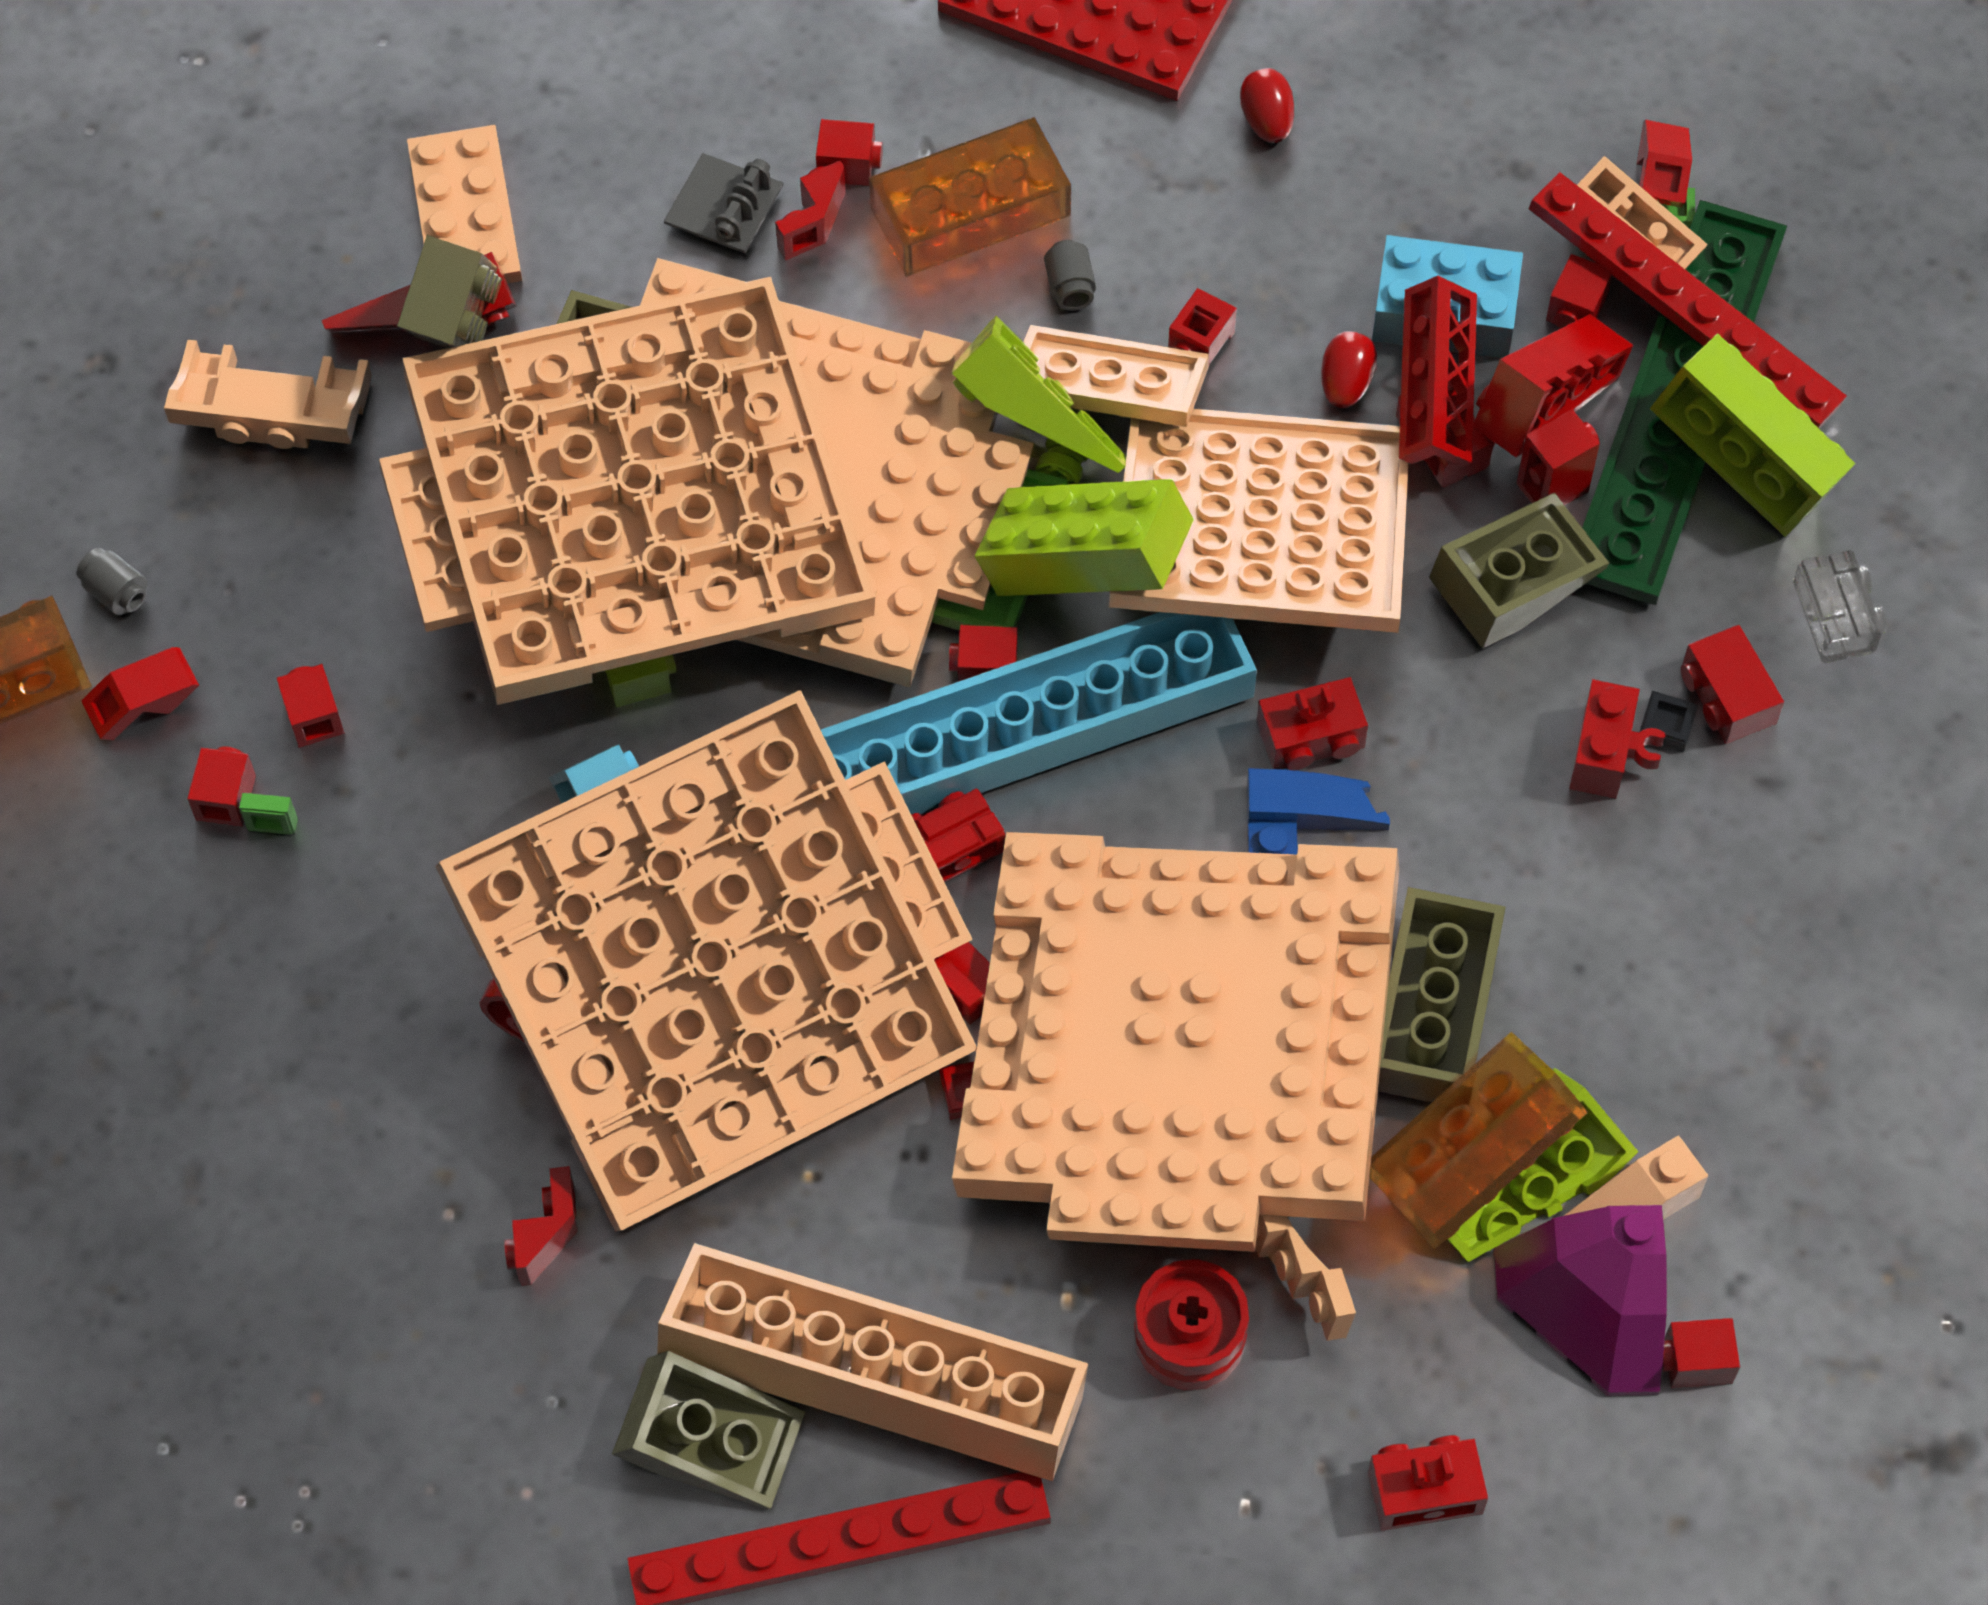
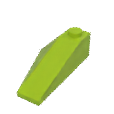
M995 316L954 363L952 374L956 379L953 383L959 392L971 402L977 398L985 407L1117 473L1121 472L1126 465V455L1089 414L1083 410L1076 414L1070 408L1074 403L1067 394L1066 388L1058 380L1054 381L1050 377L1044 379L1039 373L1041 370L1037 365L1039 358L1006 324Z
M1554 1068L1518 1104L1435 1227L1467 1262H1470L1520 1234L1523 1225L1543 1214L1548 1217L1553 1216L1563 1210L1561 1204L1583 1192L1587 1195L1594 1193L1609 1182L1639 1151L1584 1086Z

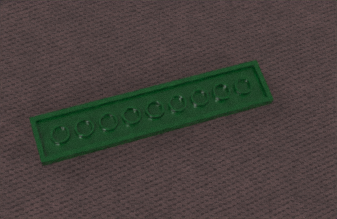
M1700 200L1690 230L1708 245L1685 270L1754 323L1781 248L1787 225ZM1660 312L1582 527L1609 562L1608 567L1585 584L1655 606L1657 605L1706 464L1691 447L1650 410V407L1680 369L1704 347Z

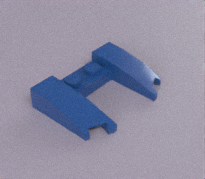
M1248 768V853L1297 855V829L1389 830L1390 818L1386 811L1376 813L1366 796V793L1370 792L1371 789L1368 781L1314 772Z

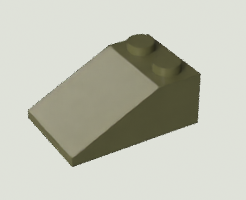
M1553 493L1441 546L1429 579L1483 649L1523 629L1608 567L1609 562L1557 495Z
M666 1351L647 1358L612 1455L655 1474L768 1510L771 1509L805 1411L673 1352Z

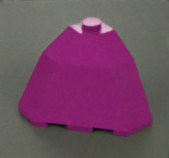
M1662 1205L1606 1206L1556 1217L1494 1248L1496 1300L1512 1314L1516 1312L1537 1330L1536 1335L1566 1361L1570 1359L1592 1378L1591 1383L1606 1396L1659 1395L1667 1318V1254Z

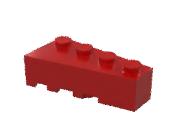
M1589 314L1501 358L1490 384L1477 399L1476 405L1480 409L1472 426L1517 458L1523 452L1526 434L1572 409L1576 412L1620 377L1633 344Z

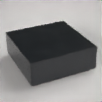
M1652 691L1640 731L1647 728L1662 730L1665 732L1662 746L1684 752L1698 704Z

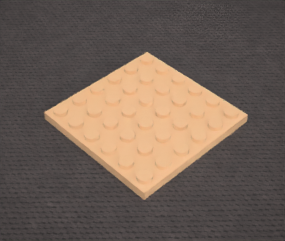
M1193 409L1187 427L1131 418L1123 481L1173 479L1194 521L1163 589L1110 591L1109 608L1399 633L1408 462L1399 459L1400 426Z

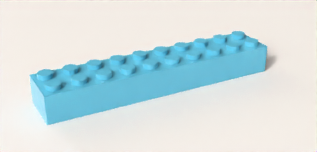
M1158 612L821 729V732L845 780L885 761L910 814H923L937 809L940 801L953 792L962 791L966 794L977 788L982 793L1253 698L1257 669L1233 618Z

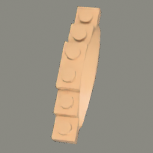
M1259 1215L1255 1246L1258 1257L1268 1256L1276 1266L1280 1280L1287 1281L1292 1299L1309 1296L1312 1318L1315 1323H1321L1326 1341L1346 1338L1356 1311L1342 1268L1329 1270L1307 1247L1287 1216Z

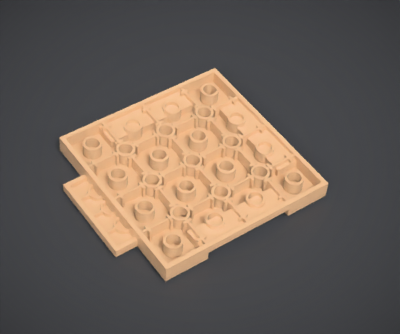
M657 258L640 305L744 283L745 281ZM779 301L876 597L874 616L782 638L779 630H773L736 640L911 687L939 598L980 610L984 609L991 584L974 556L1007 488L1022 487L1033 453L1034 443L992 432L998 413L985 407L977 398L973 402L969 401L955 387L953 381L956 377L952 374L954 363L970 346L971 342L924 330L922 338L919 339Z
M771 277L402 358L405 380L424 449L380 458V469L425 631H434L474 621L497 705L593 683V673L773 630H779L782 638L874 616L876 597Z
M801 690L440 861L435 866L479 956H483L572 1137L570 1141L615 1232L634 1225L977 1049L934 961L935 958L973 940L885 761L845 780Z
M1006 832L993 914L996 928L971 1087L966 1088L952 1174L957 1197L1050 1203L1047 1223L1049 1240L1255 1252L1259 1215L1365 1221L1400 870L1397 848L1298 844L1297 855L1105 847L1103 836Z

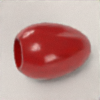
M1271 68L1257 70L1247 75L1240 87V104L1247 122L1253 131L1266 142L1278 143L1285 140L1290 134L1294 122V98L1287 79L1280 72Z
M1342 332L1335 336L1326 347L1322 358L1321 382L1324 394L1333 406L1338 408L1353 406L1368 390L1377 369V351L1369 337L1357 332Z

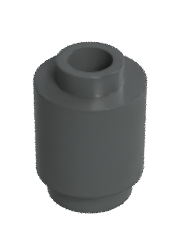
M1062 240L1055 243L1044 255L1052 298L1064 310L1073 311L1085 308L1094 300V292L1096 291L1088 249L1084 244L1073 240Z
M102 548L93 549L84 556L77 567L76 575L81 580L82 587L116 615L136 611L147 597V579L113 551H104Z

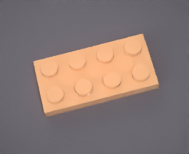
M496 125L407 139L423 242H425L426 236L429 235L480 252L483 255L493 252L498 259L507 283L522 281Z
M1030 325L1024 339V343L1039 358L1037 365L1041 370L1039 372L1044 379L1050 377L1054 381L1058 380L1066 388L1067 394L1074 403L1070 408L1187 427L1209 367V354L1040 326Z

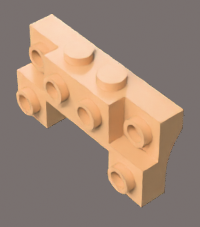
M187 340L179 372L173 385L169 388L164 406L169 423L214 428L217 438H223L232 443L242 444L247 441L266 443L280 449H289L291 447L308 448L310 439L351 444L358 414L363 415L372 378L368 360L359 359L357 370L335 368L333 358L323 356L315 386L313 377L236 368L237 357L233 345L224 344L221 355L201 353L196 340Z

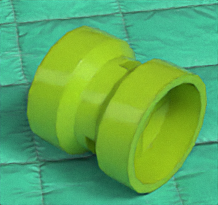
M1047 438L1045 442L1047 452L1039 457L1035 471L1067 479L1068 485L1079 484L1083 475L1081 465L1089 458Z

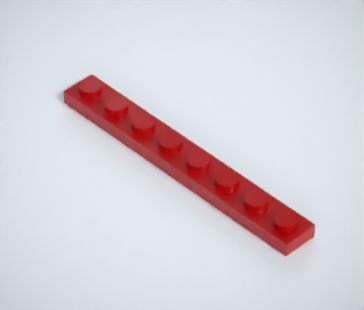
M1561 172L1532 199L1528 208L1531 212L1702 346H1705L1717 333L1728 344L1735 346L1746 361L1762 376L1770 379L1775 384L1777 390L1796 408L1804 411L1811 419V422L1819 429L1843 404L1847 397L1846 394Z
M1018 1472L628 1557L627 1560L636 1605H682L1051 1524V1517L1042 1479L1024 1472Z

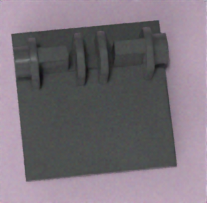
M702 153L665 217L664 224L746 253L784 184L770 177V165L762 159L757 158L753 162L747 163L745 168Z

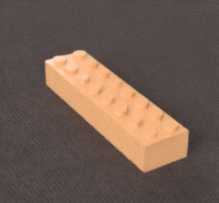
M696 1243L692 1247L658 1323L657 1354L670 1351L753 1389L1050 1481L1054 1479L1083 1399L1088 1363Z

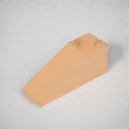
M1605 156L1577 184L1684 269L1708 245Z
M1678 1135L1636 1160L1565 1215L1606 1206L1662 1205L1664 1220L1699 1199L1709 1175Z

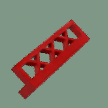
M1439 275L1405 289L1399 459L1414 464L1436 455L1463 467L1472 463L1477 294ZM1451 299L1460 303L1459 322L1450 308ZM1450 338L1459 352L1458 364H1456L1449 351ZM1449 380L1457 393L1456 407L1448 394ZM1448 423L1456 436V447L1446 443V424Z

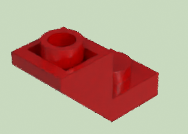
M1645 119L1636 165L1643 166L1639 186L1660 204L1681 208L1686 202L1692 166L1689 128Z
M841 161L828 166L817 167L807 175L800 177L801 200L805 209L792 211L783 219L775 222L777 248L785 261L826 244L846 194L844 166Z
M171 647L111 671L81 702L99 738L114 740L142 712L170 714L200 685L180 647Z
M570 1166L549 1168L551 1186L542 1187V1203L545 1217L512 1220L513 1238L504 1240L507 1269H516L521 1286L532 1285L578 1232L575 1186Z

